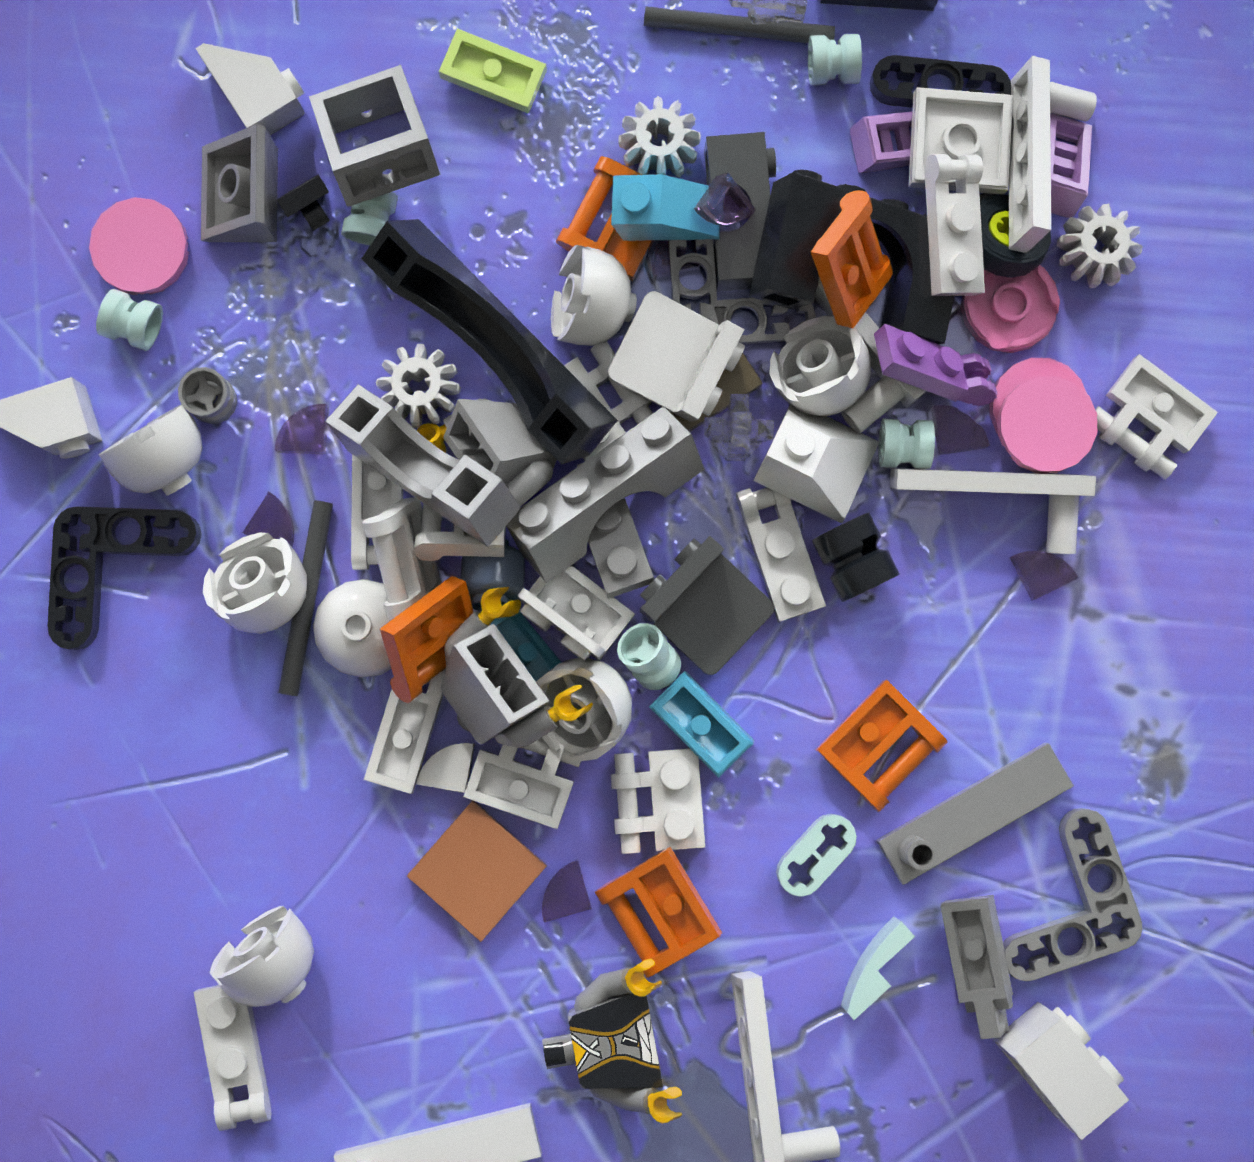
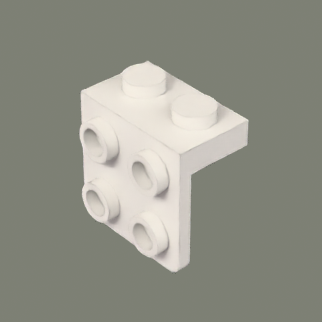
M649 292L644 297L608 367V377L619 385L661 407L664 406L667 410L690 422L698 420L702 413L709 416L715 408L722 393V389L717 387L716 384L724 369L732 372L745 348V345L739 342L745 329L728 320L719 325L659 292Z
M572 565L547 583L539 576L529 591L523 588L517 595L521 602L525 604L520 612L527 619L545 632H547L551 625L565 635L561 641L562 645L584 661L591 655L600 661L635 615L633 611L614 597L608 599L604 589Z

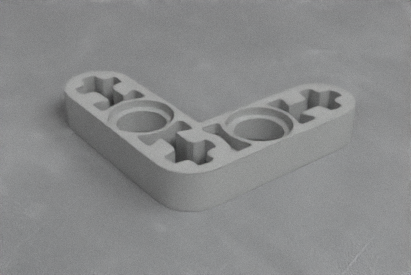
M713 239L694 240L695 250L705 247L706 255L690 253L681 257H677L676 249L686 251V240H668L672 300L680 304V297L695 300L708 295L709 304L700 302L699 313L719 325L726 320L731 322V316L737 309L748 308L757 315L758 327L752 334L742 335L739 340L740 343L786 342L783 337L790 331L788 323H773L771 327L774 334H765L767 316L763 306H772L770 316L783 315L788 311V308L755 298L717 300ZM686 264H699L706 271V283L700 289L689 290L681 284L679 271ZM691 303L684 305L691 309ZM812 304L795 309L797 313L805 314V321L816 317Z
M1085 808L1073 809L1064 815L1059 826L1060 839L1085 910L1018 932L1004 940L1003 946L1009 974L1018 980H1036L1122 951L1136 944L1141 937L1143 929L1141 918L1111 831L1105 818L1097 811ZM1082 818L1085 823L1095 825V831L1089 833V841L1092 849L1100 850L1103 848L1104 855H1093L1082 861L1080 860L1079 855L1089 854V851L1083 839L1073 837L1072 831L1079 828L1078 819ZM1097 864L1108 866L1113 875L1111 886L1103 892H1095L1088 884V873ZM1114 913L1120 918L1127 919L1128 925L1121 928L1122 936L1120 938L1111 932L1095 935L1101 943L1096 947L1095 936L1086 924L1087 921L1091 920L1092 926L1100 929L1112 923L1111 915ZM1066 928H1077L1082 934V947L1073 955H1064L1058 948V936ZM1045 935L1046 947L1054 958L1053 962L1049 963L1048 956L1039 954L1029 959L1030 967L1026 970L1017 963L1012 964V958L1018 955L1017 946L1022 944L1024 948L1030 951L1043 948L1045 946L1039 938Z

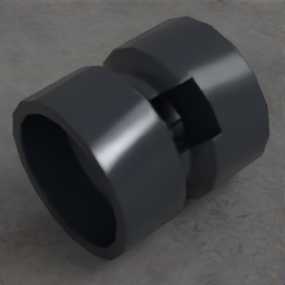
M870 513L854 518L812 540L823 565L832 566L834 569L830 579L841 602L849 600L900 575L889 551L879 549L877 546L881 535Z

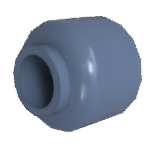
M505 539L504 557L462 556L460 579L467 583L473 609L482 611L481 598L484 592L493 588L509 587L508 591L501 598L502 606L509 601L520 600L517 595L524 588L525 558L519 550L509 546L508 540Z

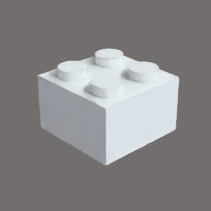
M1037 1002L1008 1026L1009 1031L1002 1035L1001 1038L993 1039L1052 1114L1080 1140H1083L1129 1101L1127 1096L1118 1087L1124 1081L1121 1074L1105 1056L1102 1055L1100 1057L1090 1046L1088 1048L1085 1046L1091 1038L1071 1015L1066 1016L1059 1007L1052 1011Z

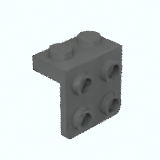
M711 536L702 544L694 538L674 559L680 567L670 578L666 580L659 574L640 594L646 601L640 608V612L707 675L716 674L774 612L773 602L722 555L724 548Z

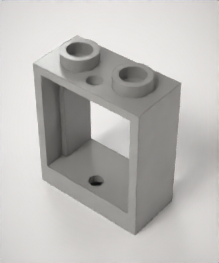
M401 65L309 96L332 171L347 207L441 175ZM403 110L405 111L411 130L345 153L341 152L336 133ZM384 170H392L389 174H382Z

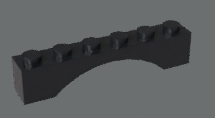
M419 219L387 221L361 259L394 293L414 303L438 319L481 356L512 395L522 413L527 430L561 464L589 456L618 420Z

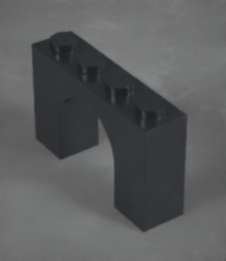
M795 170L773 182L749 297L791 310L814 303L819 274L812 258L811 250L841 213V199L850 192L865 190L854 185L842 184L835 186L823 182L820 174L809 170ZM870 197L873 206L870 217L881 250L884 255L888 256L893 268L882 326L887 324L905 332L914 333L918 337L938 345L944 344L955 296L931 295L927 214L922 215L910 211L909 205L899 200L883 199L880 201Z

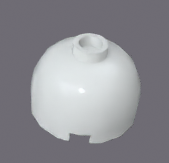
M575 245L568 252L559 272L560 276L567 277L562 293L554 290L550 317L551 332L554 337H558L557 340L594 346L605 343L620 330L624 321H631L636 309L637 298L636 294L631 293L630 279L623 264L613 255L599 249Z
M834 316L810 319L791 329L783 337L787 344L781 349L779 356L775 350L771 356L769 374L775 387L791 406L805 414L825 417L846 410L853 406L864 394L870 381L871 357L866 344L856 327L849 328L837 325Z
M181 404L147 423L146 426L124 437L101 452L99 456L110 475L128 490L146 494L162 488L166 496L192 481L187 472L200 459L202 452L201 433L191 414Z
M259 532L248 535L227 546L219 554L223 562L218 566L215 573L209 568L204 577L203 595L207 605L218 617L238 631L262 634L276 630L291 620L300 610L306 598L307 574L297 553L285 539L281 537L280 539H273L269 533Z
M367 579L345 582L330 591L317 608L313 623L316 646L325 661L341 673L357 677H371L382 675L391 669L380 628L391 621L387 619L384 603L388 599L383 583Z
M581 658L566 660L556 665L536 681L549 699L546 705L550 708L554 706L555 697L559 693L574 685H582L581 689L571 694V702L575 708L581 709L593 703L588 713L573 721L561 719L558 728L542 737L548 746L555 751H560V744H562L566 751L576 754L572 759L578 761L594 760L613 748L625 734L631 722L632 697L624 679L617 670L605 662L586 658L585 661Z
M278 906L263 913L241 930L248 936L236 948L228 942L212 963L210 969L211 976L224 992L236 1002L252 1007L269 1006L280 1000L283 1003H287L296 998L306 986L304 979L310 971L314 954L312 938L303 923L290 908L287 910L284 906Z

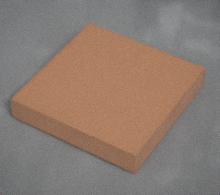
M472 800L409 872L407 877L481 942L547 867V864L477 802Z

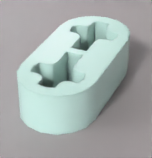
M827 814L822 815L812 823L777 864V879L785 891L802 897L812 894L824 883L851 853L856 844L857 836L851 822L840 815ZM839 824L842 825L844 830L841 832L840 837L845 841L840 848L830 845L820 855L816 849L825 840V836L821 832L822 828L825 825L836 828ZM813 855L816 860L807 870L808 875L811 877L809 883L805 885L797 881L793 886L789 884L788 880L792 875L790 870L787 869L789 864L794 861L802 865Z

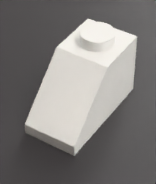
M205 43L195 48L246 128L255 124L266 127L271 136L305 114L297 99L304 94V91L290 69L287 68L280 72L271 57Z
M72 377L0 400V428L54 455H60L62 459L83 455L90 451L88 445L103 441L87 388Z

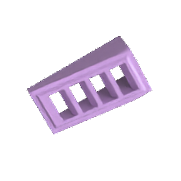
M912 112L866 116L850 128V136L859 173L877 172L910 165L911 135L909 127H912ZM893 130L898 151L893 150L890 131Z
M1050 113L1051 213L1070 218L1075 216L1088 196L1092 125ZM1055 138H1060L1066 141L1076 143V146L1061 141L1055 140Z

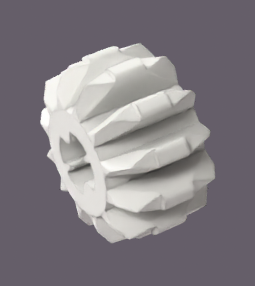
M659 96L654 98L652 110H649L645 104L638 102L635 105L636 117L625 116L623 118L622 127L626 133L618 137L619 147L628 150L624 155L625 165L632 166L640 163L638 173L642 175H648L650 170H656V175H666V170L670 169L675 176L680 178L684 174L683 162L694 163L696 161L697 152L693 147L700 144L701 140L700 132L692 130L696 120L693 113L679 116L681 103L678 100L674 101L669 109H664L662 98ZM658 134L666 135L668 137L667 145L664 140H662L661 146L653 145L651 143L652 135L655 140Z
M1109 203L1103 204L1097 213L1090 206H1086L1079 211L1078 218L1070 217L1065 222L1063 227L1067 234L1060 236L1056 246L1067 251L1059 259V265L1069 266L1073 264L1076 268L1071 274V281H1078L1085 274L1087 275L1089 288L1099 286L1102 279L1109 286H1113L1120 281L1121 274L1129 275L1136 268L1132 258L1142 253L1143 246L1131 241L1140 233V227L1131 226L1127 228L1123 224L1128 218V211H1121L1114 218L1112 217ZM1097 239L1104 244L1102 253L1094 248Z
M424 344L416 345L415 355L412 358L409 357L404 347L398 348L397 355L401 363L396 365L390 360H384L382 363V367L392 377H381L376 380V385L379 389L389 391L380 399L392 407L396 406L395 410L404 419L410 413V422L413 428L421 426L423 414H427L433 424H439L440 417L435 410L441 407L446 412H453L455 406L445 395H456L461 391L458 383L448 381L457 374L455 365L446 364L441 366L445 355L439 349L434 351L427 359V351ZM426 377L425 382L429 389L425 393L417 390L413 395H410L413 392L408 385L412 379L416 382H421Z

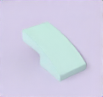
M894 916L869 943L852 971L845 988L841 1006L853 1020L860 1016L891 987L878 970L915 937L904 923Z

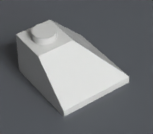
M789 405L753 481L835 521L843 523L879 441L863 433L858 434L852 428L832 418L805 414Z

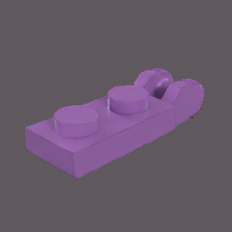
M884 324L874 333L882 375L955 402L959 400L967 404L972 403L973 406H984L994 402V399L997 398L996 395L998 394L995 384L991 383V380L987 381L986 379L988 375H991L990 371L992 370L988 359H985V357L981 358V355L976 353L960 355L959 352L950 347L938 345L918 337L914 333L905 332L887 324Z

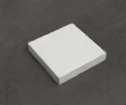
M917 87L913 93L908 187L925 189V164L931 154H947L951 160H958L961 155H978L983 163L979 193L1004 195L1008 191L1013 95ZM949 180V191H956V180Z

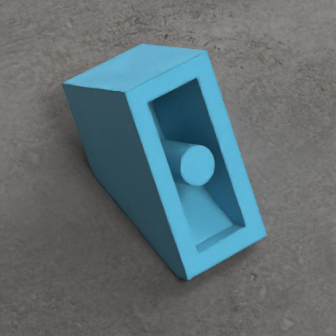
M663 174L613 176L611 225L623 241L720 239V188Z

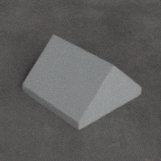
M255 124L202 146L201 241L277 242L278 148L265 126Z

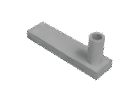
M1043 743L877 839L876 842L899 882L904 885L1072 788L1074 785L1050 744Z

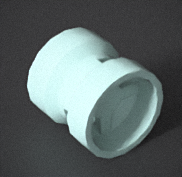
M844 34L838 40V44H836L835 40H829L825 35L809 37L808 76L811 86L826 85L829 80H835L836 75L844 84H859L862 71V48L859 34Z
M390 192L352 205L351 214L344 218L341 235L351 241L370 246L385 223L389 221V216L395 213L398 196Z
M112 289L104 297L98 311L96 321L97 334L112 340L119 337L126 338L132 347L147 351L153 346L159 334L163 319L162 306L148 300L137 303L131 299L128 293Z
M883 418L880 424L878 444L880 467L896 468L900 463L907 462L915 469H930L933 463L935 448L933 421L916 420L912 425L902 424L898 419Z
M641 623L630 627L618 642L617 653L619 659L632 671V675L644 688L660 690L669 686L679 675L682 664L680 655L667 642V638L655 625Z

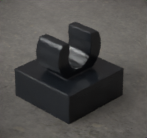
M319 175L312 177L276 199L287 218L300 210L313 231L330 221L317 199L329 192Z

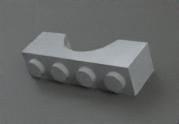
M359 384L325 421L348 452L487 547L521 509L500 477L466 455L459 460L443 452L417 432L391 405Z
M664 406L521 507L506 525L519 551L546 583L586 555L587 543L592 529L600 517L615 503L631 494L643 491L656 492L666 498L704 470L692 434Z

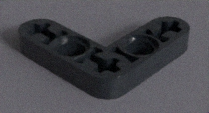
M893 55L887 56L877 63L870 79V91L874 98L880 103L891 106L913 108V93L911 91L914 83L911 82L915 72L921 73L917 85L919 88H928V78L935 74H942L950 79L953 90L962 91L964 77L968 78L965 88H972L968 89L969 92L984 93L982 90L977 89L981 87L983 81L991 82V89L999 91L995 94L1011 95V80L1007 73L999 67L985 64ZM888 71L897 72V80L906 82H900L897 90L888 89V81L882 79L886 78ZM979 194L980 201L988 196H993L997 194Z
M71 507L62 511L55 519L53 527L47 624L48 634L52 641L59 647L79 650L88 647L96 639L99 630L103 554L188 555L196 549L201 539V528L196 519L181 511L161 509ZM79 517H81L82 523L90 526L89 534H82L79 542V550L90 552L89 559L78 556L66 557L67 549L77 551V538L69 535L68 529L69 526L77 525ZM133 518L140 525V536L131 545H122L116 538V527L120 521ZM156 518L153 527L158 529H173L175 521L179 520L180 526L188 529V537L180 538L178 546H174V541L169 538L152 536L153 531L150 519ZM153 537L154 546L149 547L151 539ZM73 565H82L88 572V583L81 591L72 593L64 584V575ZM63 598L75 601L87 600L86 608L76 606L75 618L76 621L84 623V631L75 633L74 641H71V634L63 632L62 629L63 623H69L73 618V607L63 606Z

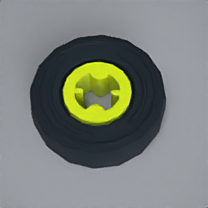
M993 195L981 200L980 212L984 270L997 276L1014 278L1027 275L1037 268L1049 249L1051 233L1049 232L1027 253L1010 250L1009 195Z

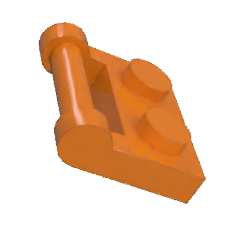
M600 156L593 169L596 174L569 227L562 228L556 243L567 251H570L575 245H580L611 254L623 264L629 279L633 281L654 240L623 241L611 225L612 213L597 242L585 236L613 184V176L642 174L608 157Z
M859 190L850 192L841 199V213L811 250L812 258L836 324L849 328L856 326L893 275L890 259L887 255L882 254L870 217L873 211L870 197L867 192Z
M455 576L449 577L380 628L394 676L390 680V685L395 695L403 702L410 703L422 693V686L446 669L445 643L474 612L466 581Z
M883 680L815 750L877 812H880L889 803L887 797L932 751L938 753L948 741L888 680ZM911 727L919 737L872 784L863 774Z
M668 847L595 891L601 904L607 903L641 961L646 959L654 960L655 965L643 971L646 978L657 974L719 938L722 934L721 929L671 847ZM633 888L668 945L665 949H657L624 894L628 890Z

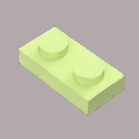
M458 28L439 69L441 79L528 114L547 72L546 64Z

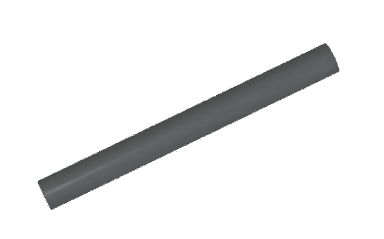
M645 6L643 26L800 43H808L809 37L814 35H825L829 40H834L835 26Z
M314 500L302 562L307 574L306 598L300 610L292 617L278 691L281 694L298 696L333 508L332 503Z

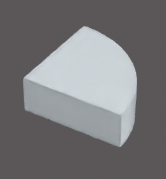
M454 744L436 752L422 767L416 784L465 793L475 744Z

